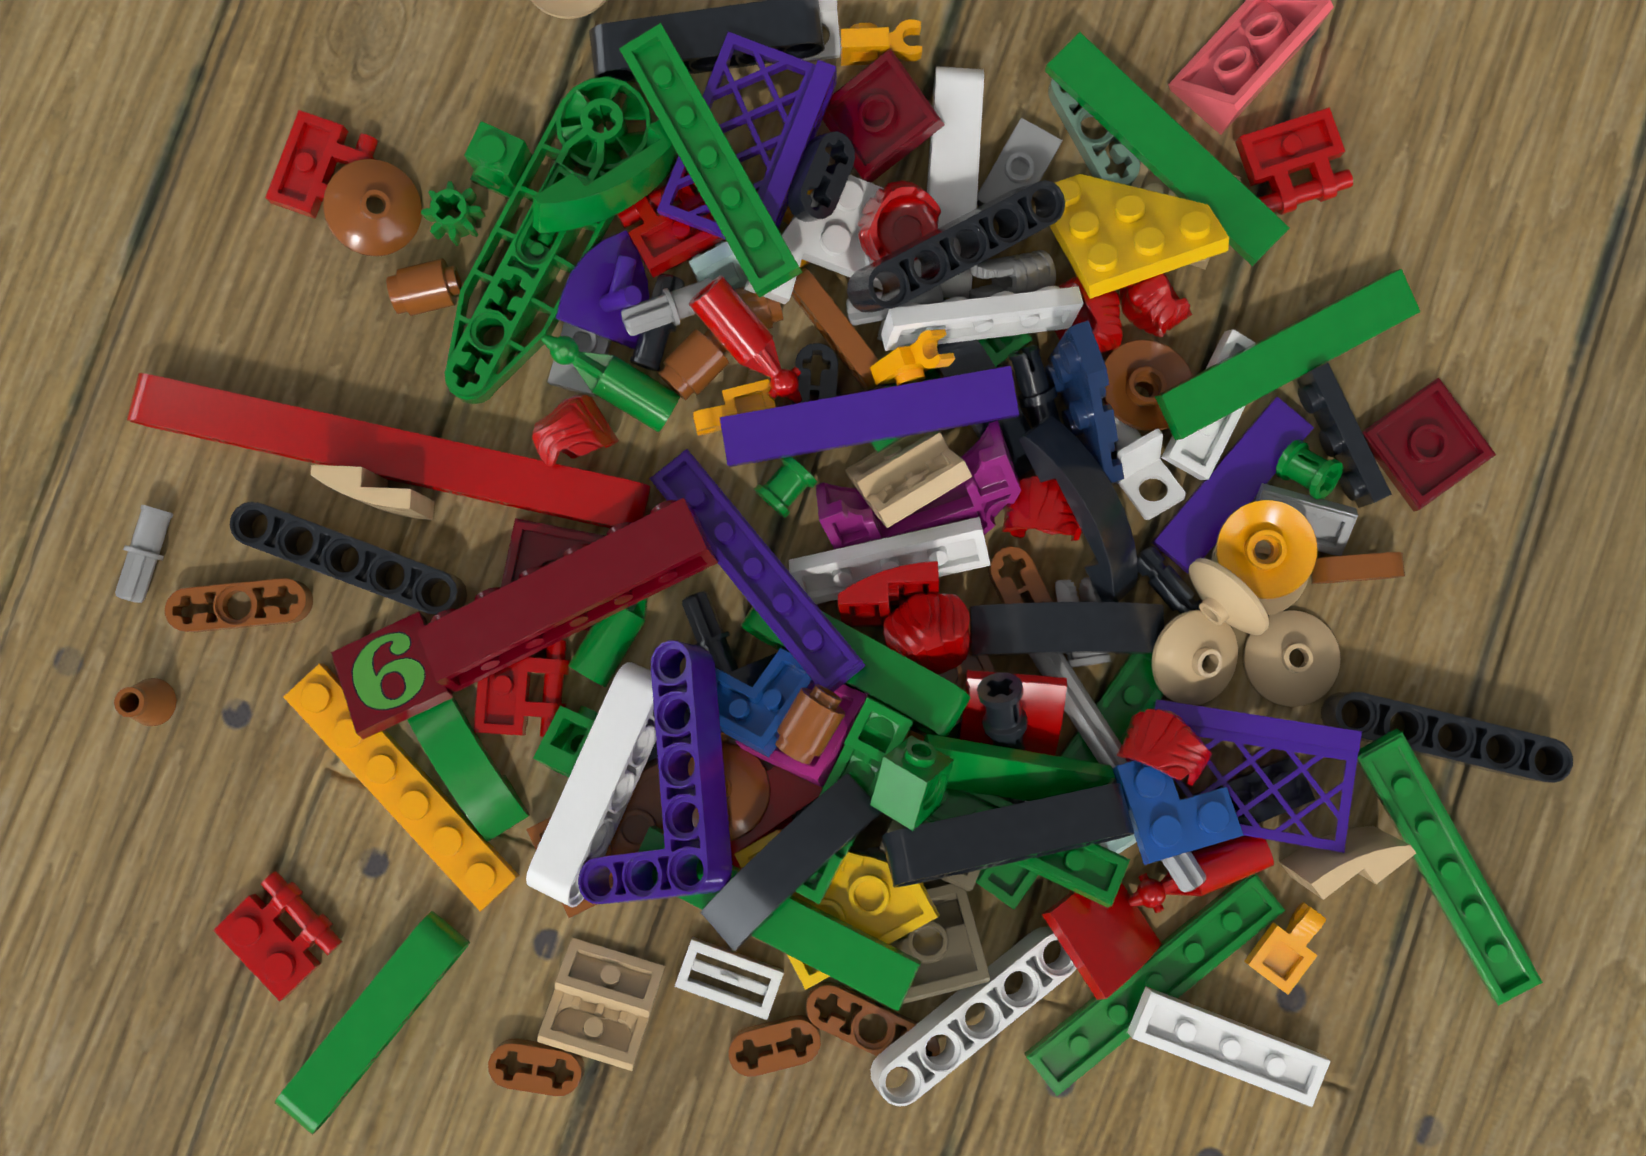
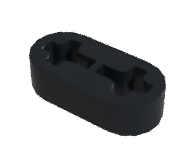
M840 132L825 133L811 139L807 145L787 196L788 206L797 219L803 222L826 219L836 209L855 161L854 147L851 140L845 134ZM827 147L832 148L830 155L825 151ZM830 156L835 160V164L828 165ZM815 189L813 199L818 203L817 207H811L812 198L807 194L808 190Z
M813 343L803 347L797 354L795 367L801 371V374L798 376V389L802 400L799 403L809 402L810 394L819 395V400L836 397L838 360L834 351L821 343ZM813 355L822 356L823 364L830 365V370H822L820 386L811 385L810 369L803 368L804 363L812 362Z

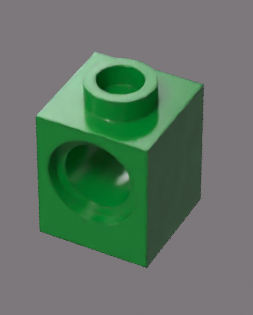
M912 735L883 757L870 805L913 831L940 807L954 760L936 750L931 744L921 741Z

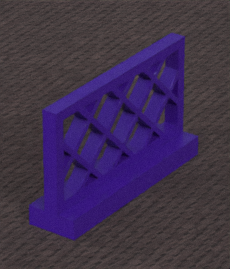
M728 32L703 93V98L711 110L715 100L733 93L742 115L719 124L723 133L747 124L756 146L736 154L741 163L760 154L767 171L763 180L754 183L753 186L779 230L788 208L787 196L790 185L807 145L817 135L837 84L836 66L818 60L815 65ZM734 49L754 56L759 71L734 81L728 68ZM763 60L772 63V65L765 67ZM786 69L804 75L799 90L779 98L770 76ZM725 75L728 84L720 87L722 79ZM764 79L773 101L748 112L738 90ZM793 103L787 116L784 107ZM778 110L784 124L782 133L762 143L752 121ZM775 148L772 158L769 160L766 151ZM678 156L658 206V214L725 239L716 221L701 217L710 213L707 205L689 212L672 206L678 190L694 183L690 175L684 177L687 169Z
M1156 699V710H1167L1176 713L1198 737L1213 739L1205 745L1209 750L1221 741L1234 742L1247 758L1245 762L1225 776H1222L1209 759L1207 765L1218 781L1198 794L1214 791L1221 785L1227 787L1229 795L1240 808L1236 812L1237 818L1244 813L1253 825L1240 824L1243 835L1344 853L1362 731ZM1243 744L1264 748L1251 756ZM1272 749L1284 750L1297 765L1298 769L1273 785L1256 760ZM1294 752L1315 755V757L1303 765ZM1323 757L1345 760L1343 782L1325 794L1307 769ZM1251 764L1269 789L1247 805H1244L1227 781ZM1303 773L1320 795V798L1295 814L1278 789ZM1174 778L1188 798L1194 796L1182 780ZM1342 790L1338 811L1329 798ZM1272 793L1291 817L1274 830L1261 828L1249 812V809ZM1325 802L1338 819L1335 840L1313 837L1300 819ZM1296 823L1304 835L1284 832L1283 830Z

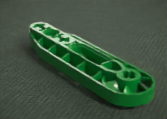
M611 77L591 78L569 91L558 106L465 280L459 294L444 372L448 389L462 402L479 404L489 400L544 345L541 341L545 334L551 336L559 322L555 318L561 295L554 308L543 303L560 269L571 273L575 265L566 261V258L582 228L594 232L581 256L582 258L584 254L602 241L614 216L600 221L599 224L594 223L572 230L560 231L551 249L547 247H550L556 232L540 233L537 238L538 242H535L539 232L533 227V203L516 234L506 229L523 197L533 202L535 195L571 173L586 186L646 149L648 126L652 124V117L640 92L627 82ZM618 92L627 95L621 109L613 101ZM585 96H586V97L588 98V100L590 101L589 103L585 100V98H584ZM625 119L646 120L645 131L628 133ZM606 122L613 123L614 127L610 131L606 128ZM601 123L604 126V133H599L596 129ZM556 135L562 146L561 150L551 147ZM622 150H624L628 156L623 160L618 154ZM545 156L555 162L539 192L529 189V186ZM577 166L579 169H581L585 173H588L589 175L585 176L577 172H574L573 170ZM502 238L511 244L494 276H490L483 272ZM481 280L489 286L472 318H466L469 299L477 283ZM521 288L524 290L525 295L522 298L514 296L510 300L507 296L510 290L519 292ZM501 309L503 313L506 315L509 312L513 316V320L509 321L507 317L504 316L498 310ZM538 311L549 315L542 331L526 347L521 346ZM497 326L504 328V337L500 343L494 346L484 345V335L490 328ZM476 351H479L485 358L490 360V363L487 364L481 357L478 360L474 356ZM466 373L470 375L477 373L480 379L477 384L473 382L466 384L463 381V377Z

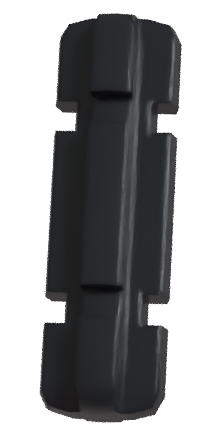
M1148 546L1137 554L1138 572L1142 576L1147 575L1150 578L1148 583L1172 611L1178 610L1182 614L1191 610H1200L1199 605L1202 601H1195L1193 598L1195 593L1170 565L1165 566L1162 563L1164 557L1155 547Z

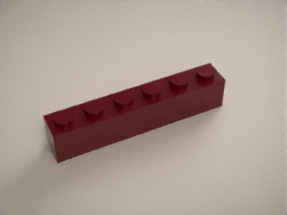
M683 497L677 501L668 500L656 505L649 515L633 523L623 522L613 526L607 531L605 537L595 542L578 544L567 549L563 553L562 558L546 566L539 565L526 569L518 576V580L502 588L493 587L486 589L476 595L475 601L459 609H448L437 613L431 618V623L417 629L436 682L457 692L717 564L718 560L697 514Z

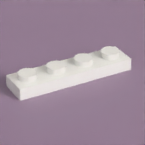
M1047 286L1035 292L1018 294L1002 291L990 297L976 299L953 297L941 303L924 305L908 302L899 307L889 309L881 336L885 351L895 350L898 347L910 346L926 330L945 329L947 335L941 338L938 344L1068 329L1072 326L1084 303L1079 286L1061 289L1058 286Z
M980 517L790 559L789 573L813 602L820 604L838 600L840 592L868 576L903 565L938 561L939 577L991 566L981 520Z
M1146 986L1127 1031L1132 1039L1311 1107L1314 1104L1331 1062L1320 1053Z

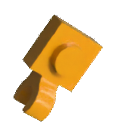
M915 19L902 21L891 33H889V27H878L873 23H857L849 29H841V66L870 65L889 48L896 54L898 59L908 62L921 59L922 46H909L903 41L908 35H920L921 21Z
M945 329L926 330L910 346L898 347L872 365L870 369L875 384L896 383L899 386L922 382L926 378L924 373L929 369L950 366L955 360L954 353L939 354L937 351L938 341L947 335Z
M769 379L722 390L724 405L692 412L697 435L702 436L721 430L720 417L775 408V401L767 394L771 389Z
M1302 902L1292 914L1286 930H1283L1273 922L1244 962L1289 995L1318 956L1306 946L1322 928L1326 918Z

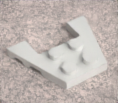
M849 175L832 215L826 219L812 222H803L794 216L782 233V237L799 267L803 259L851 278L857 270L874 262L865 254L858 237V231L861 227L858 226V223L863 216L862 211L868 200L875 196L878 189L884 188ZM815 189L810 194L812 198L811 207H817L818 203L813 199V193ZM917 259L914 261V268L917 275L921 277V262ZM796 277L765 294L763 297L786 304L791 298ZM875 277L873 286L883 290L882 284ZM748 280L744 290L756 294ZM882 320L881 327H880V330H879V334H878V337H877V339H879V340H881V341H883V340H882V336H881V332H882V329H883L885 320Z

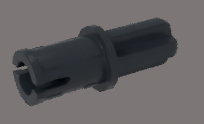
M660 274L651 299L663 295L662 289L668 288L671 292L685 287L684 281L670 274ZM671 322L640 333L630 362L639 367L659 372L670 332H676L677 326Z
M702 591L683 599L682 606L697 641L694 645L707 649L713 656L715 668L727 674L738 669L726 639L730 636L729 631H723L709 594L706 591Z

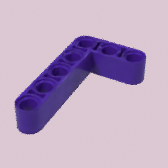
M668 640L661 643L651 657V679L665 849L597 857L588 860L582 866L579 873L578 885L584 899L592 904L629 903L715 893L721 891L732 877L733 867L715 663L710 652L701 646ZM685 657L686 668L684 672L681 674L680 663L682 659ZM689 706L691 711L688 724L685 725L684 713ZM693 756L695 762V769L693 774L690 776L688 772V763L691 757ZM695 808L699 812V822L696 828L692 822ZM699 860L702 861L704 867L701 880L696 872ZM654 866H656L658 872L656 884H654L652 878ZM610 873H612V875H613V886H612V888H610V885H609V875H610Z

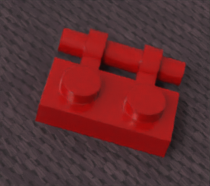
M1330 107L1242 135L1235 142L1250 186L1269 181L1272 193L1259 197V199L1272 212H1278L1280 215L1295 211L1298 204L1313 199L1322 202L1335 198L1338 191L1353 186V176L1350 170L1345 169L1333 173L1329 162L1340 158L1346 152ZM1309 168L1312 180L1293 186L1289 174Z
M298 110L265 199L276 206L316 219L324 199L326 187L331 180L337 162L347 165L358 160L375 159L373 156L379 141L370 135L361 133L355 149L344 145L349 132L344 125Z
M694 183L679 189L674 202L679 200L681 203L675 207L688 212L706 205L700 193L697 195L693 193L697 190ZM667 184L649 193L631 207L617 214L624 228L642 220L643 224L629 231L628 234L653 278L724 240L663 215L657 216L655 212H657ZM711 212L701 216L715 222Z
M561 640L547 647L546 659L532 658V655L478 681L474 732L523 736L526 735L527 716L541 717L540 737H544L560 705L566 708V704H562L564 675H569L568 665L570 663V660H565L566 641ZM531 672L545 673L542 702L529 701Z
M274 871L261 883L262 887L273 897L268 905L256 893L249 895L213 931L280 1002L287 998L321 965L320 961L308 950L316 943L328 956L343 941L330 929L333 923L323 913L318 916L300 897L303 891L294 882L288 884L277 871ZM285 911L303 929L298 937L279 919Z

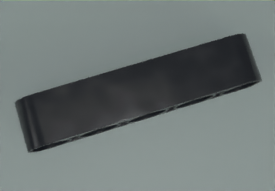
M818 0L757 1L603 23L589 30L594 77H611L627 83L637 82L619 48L660 23L690 74L713 71L728 32L800 59L816 56L825 49ZM734 49L728 68L754 66L757 63L754 56Z
M1043 180L1013 189L857 270L848 282L847 294L849 301L854 308L865 313L901 306L1056 223L1062 217L1065 210L1063 192L1054 182ZM1032 199H1033V201L1035 202L1036 214H1035V212H1034L1033 209H1032V205H1031ZM993 218L998 222V234L993 227ZM955 237L960 242V256L957 254L954 248ZM915 257H917L921 262V277H919L915 272ZM875 277L882 284L883 292L881 299L877 297L873 289Z
M258 502L243 503L231 515L229 525L231 533L236 540L244 545L430 614L436 615L444 610L459 609L466 603V586L461 579L386 549ZM264 514L268 521L267 530L262 536L255 538L252 532L253 522L258 516ZM310 531L314 540L313 546L309 552L300 555L296 546L297 540L302 533ZM355 547L359 554L358 564L352 571L345 572L341 564L342 556L349 548ZM400 564L405 573L404 581L399 587L391 590L386 583V574L392 566ZM445 580L450 587V598L445 604L437 607L431 601V589L436 583Z
M1338 692L1330 695L1321 707V719L1324 726L1362 731L1361 741L1370 743L1391 732V718L1396 713H1399L1405 722L1403 735L1415 754L1523 780L1556 783L1564 780L1570 774L1573 767V756L1570 749L1564 742L1557 739L1363 692ZM1348 701H1351L1358 711V718L1350 727L1342 719V709ZM1446 724L1451 730L1452 741L1446 749H1443L1438 741V733L1440 728ZM1492 736L1496 738L1499 744V753L1493 760L1488 757L1486 752V745ZM1540 748L1546 755V764L1541 771L1535 765V755Z
M1114 783L921 824L913 831L909 828H903L882 835L893 887L897 888L1105 843L1133 835L1134 829L1121 783Z

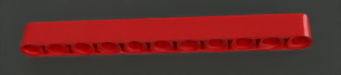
M138 373L127 416V421L159 430L318 465L363 467L386 480L609 529L623 522L633 523L643 518L651 489L649 485L624 478L560 464L548 466L542 460L145 373Z

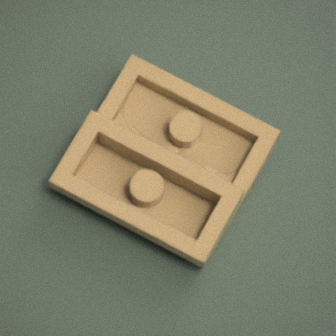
M939 431L902 437L879 453L875 451L845 469L856 489L887 528L972 477L964 460L948 448Z
M311 465V475L346 496L392 514L433 520L434 501L412 489L387 488L388 480L363 467Z
M1364 826L1347 830L1344 853L1303 846L1279 863L1292 879L1324 900L1356 874H1360L1374 884H1378L1414 856L1416 852L1411 845L1379 828ZM1336 833L1324 836L1322 838L1335 840Z
M572 937L555 981V990L539 1030L537 1042L632 1071L665 966Z

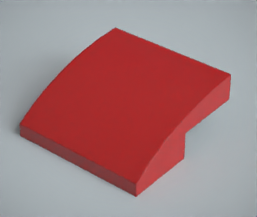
M938 561L920 562L891 568L852 584L838 594L841 621L852 628L884 626L885 618L890 615V608L899 607L913 594H938Z
M967 670L963 690L971 699L961 714L957 739L993 745V740L985 734L982 720L986 711L985 705L978 698L977 688L983 678L996 672ZM1013 674L1021 679L1024 689L1020 704L1028 717V727L1023 734L1025 751L1055 756L1063 720L1067 678Z
M1122 882L1113 905L1108 908L1070 890L1069 894L1042 914L1097 1000L1107 999L1153 956L1161 945V942L1139 908L1129 905L1127 899L1130 897V894Z

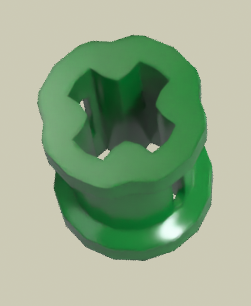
M1300 439L1288 445L1276 466L1277 477L1285 481L1292 479L1309 489L1310 496L1317 500L1324 499L1333 491L1343 472L1342 462L1336 459H1324L1310 451L1308 443Z
M791 456L781 458L783 464L764 485L758 484L754 488V491L784 518L790 514L789 507L807 487L813 488L818 483Z

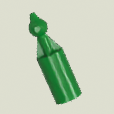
M545 334L541 340L550 350V355L556 363L561 365L572 363L592 393L656 432L663 428L680 399L679 394L615 355L580 352L577 342L569 336L555 337Z
M648 598L593 624L568 666L597 684L607 687L646 621Z

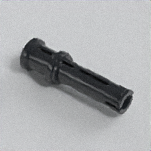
M1010 673L991 674L983 678L978 684V698L985 705L986 711L982 724L985 734L993 740V745L1025 751L1023 734L1028 727V717L1020 704L1024 689L1021 679ZM1013 798L1008 800V802L1013 804L1028 802Z

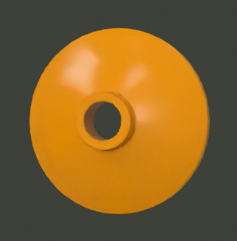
M1260 500L1240 507L1226 519L1217 538L1216 557L1218 564L1239 577L1258 598L1274 599L1294 592L1308 579L1316 563L1317 541L1311 524L1297 509L1279 501ZM1261 540L1266 541L1271 547V553L1266 559H1260L1255 554V545Z

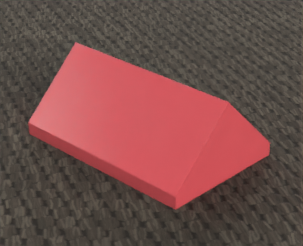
M1246 0L1168 84L1171 92L1222 135L1314 35L1334 8L1332 1Z

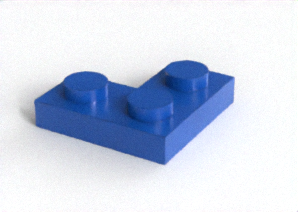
M782 648L779 649L753 687L715 668L721 732L768 758L777 747L775 742L780 735L777 729L800 689L805 687L812 690L815 686L813 680L792 654Z
M1135 760L1112 768L1116 782L1121 783L1134 829V836L1144 865L1243 836L1227 787L1180 800L1173 778L1161 771Z

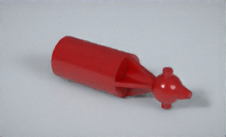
M720 275L702 288L688 304L740 365L770 377L771 389L767 392L770 398L774 400L777 396L787 397L793 402L799 403L802 400L798 389V376L801 374V371L795 366L791 370L781 369L773 335L727 280Z
M1243 835L1191 851L1206 874V881L1196 889L1185 893L1182 892L1169 872L1161 881L1149 878L1148 874L1145 873L1138 877L1140 884L1136 892L1127 901L1130 906L1143 905L1147 908H1153L1155 913H1159L1164 910L1162 904L1165 901L1166 895L1202 897L1274 866V859L1266 839Z

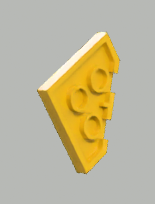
M1083 174L1055 182L1064 194L1065 210L1062 217L1056 223L1050 225V228L1090 299L1229 250V236L1208 204Z
M783 829L776 830L735 853L741 868ZM849 850L820 904L797 892L793 894V896L887 944L896 941L940 916L923 883L894 888L887 861ZM787 954L805 990L830 977Z

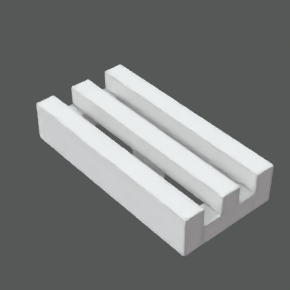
M692 937L674 987L767 1020L784 970ZM698 952L770 978L771 980L769 985L695 959ZM694 970L765 996L763 1003H758L689 977L690 971Z

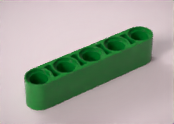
M752 606L741 626L751 635L779 651L782 648L789 652ZM823 612L866 665L844 685L867 694L868 697L913 720L912 726L925 734L942 737L949 736L971 699L964 690Z
M431 911L397 949L279 1094L274 1103L313 1135L337 1109L466 950L470 941L434 911Z

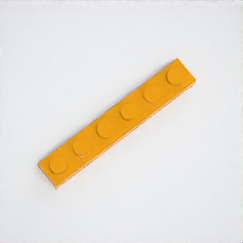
M319 663L283 696L480 912L520 876L489 842L485 841L474 825L386 730L364 740L356 734L340 680L325 664Z

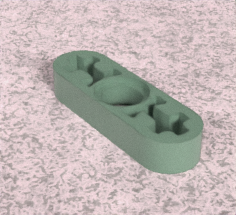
M1051 79L1048 88L1049 99L1092 176L1131 186L1139 173L1140 160L1108 130L1104 137L1097 140L1086 137L1081 130V122L1093 116L1084 108H1081L1074 115L1072 112L1076 110L1078 102L1067 92L1063 93L1061 91L1062 87ZM1112 141L1115 143L1109 152L1112 160L1116 165L1125 163L1127 166L1122 179L1117 173L1109 175L1106 172L1111 162L1106 151L1102 150ZM1102 151L1099 156L1095 154V152Z

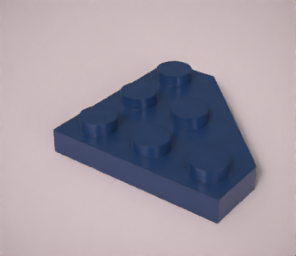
M1085 321L1067 329L1049 356L1048 362L1050 365L1045 366V373L1049 384H1053L1056 392L1061 393L1066 406V410L1062 411L1065 427L1077 436L1105 472L1112 486L1124 479V472L1119 458L1111 459V452L1115 451L1114 442L1118 441L1114 410L1110 404L1104 406L1102 404V398L1106 396L1105 386L1109 385L1108 373L1090 323Z

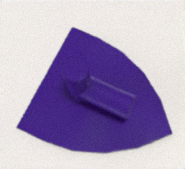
M627 231L602 240L583 255L568 277L555 319L635 350L639 334L635 336L629 335L624 326L621 311L624 308L649 300V290L641 257Z

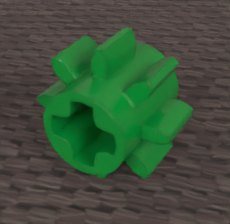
M448 181L446 189L438 193L429 190L428 193L432 198L430 208L421 210V214L427 221L435 222L431 226L430 232L437 240L447 233L455 246H459L462 237L469 234L478 237L479 234L475 229L476 219H482L486 215L481 207L471 206L477 198V195L471 188L466 189L461 194L452 181ZM451 209L461 212L456 219L446 215Z

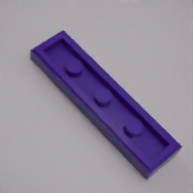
M1279 397L1274 398L1217 464L1209 480H1204L1151 543L1186 573H1189V566L1196 559L1204 558L1217 543L1220 529L1226 519L1240 507L1251 503L1257 496L1261 483L1267 484L1276 473L1278 460L1288 445L1298 439L1303 441L1314 427Z

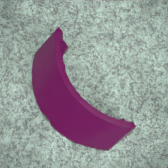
M999 421L989 423L980 439L960 457L964 460L972 475L970 479L889 528L877 517L856 488L841 487L825 482L817 484L816 496L819 521L833 548H844L980 517L984 535L996 526L994 518L1006 504H1014L1021 492Z

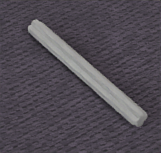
M1063 653L1029 654L1042 676L1067 678L1064 710L1098 763L1111 765L1114 768L1117 765L1131 762L1132 760L1129 758L1116 756L1121 743ZM1191 851L1161 860L1179 889L1184 893L1196 889L1206 881V874Z

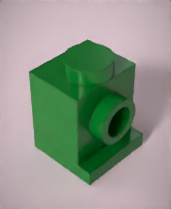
M480 121L464 156L474 170L470 178L471 182L509 199L532 154L524 140Z
M560 705L533 759L569 778L598 713L585 706H580L576 713Z

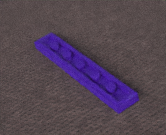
M1011 366L724 416L720 417L727 466L733 467L1019 417L1012 369Z
M688 449L684 450L649 478L667 501H677L683 497L697 514L720 567L815 684L824 686L834 692L866 666Z

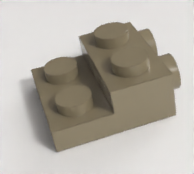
M942 879L934 880L924 885L940 916L889 944L922 961L903 1004L990 982L989 971L967 892Z

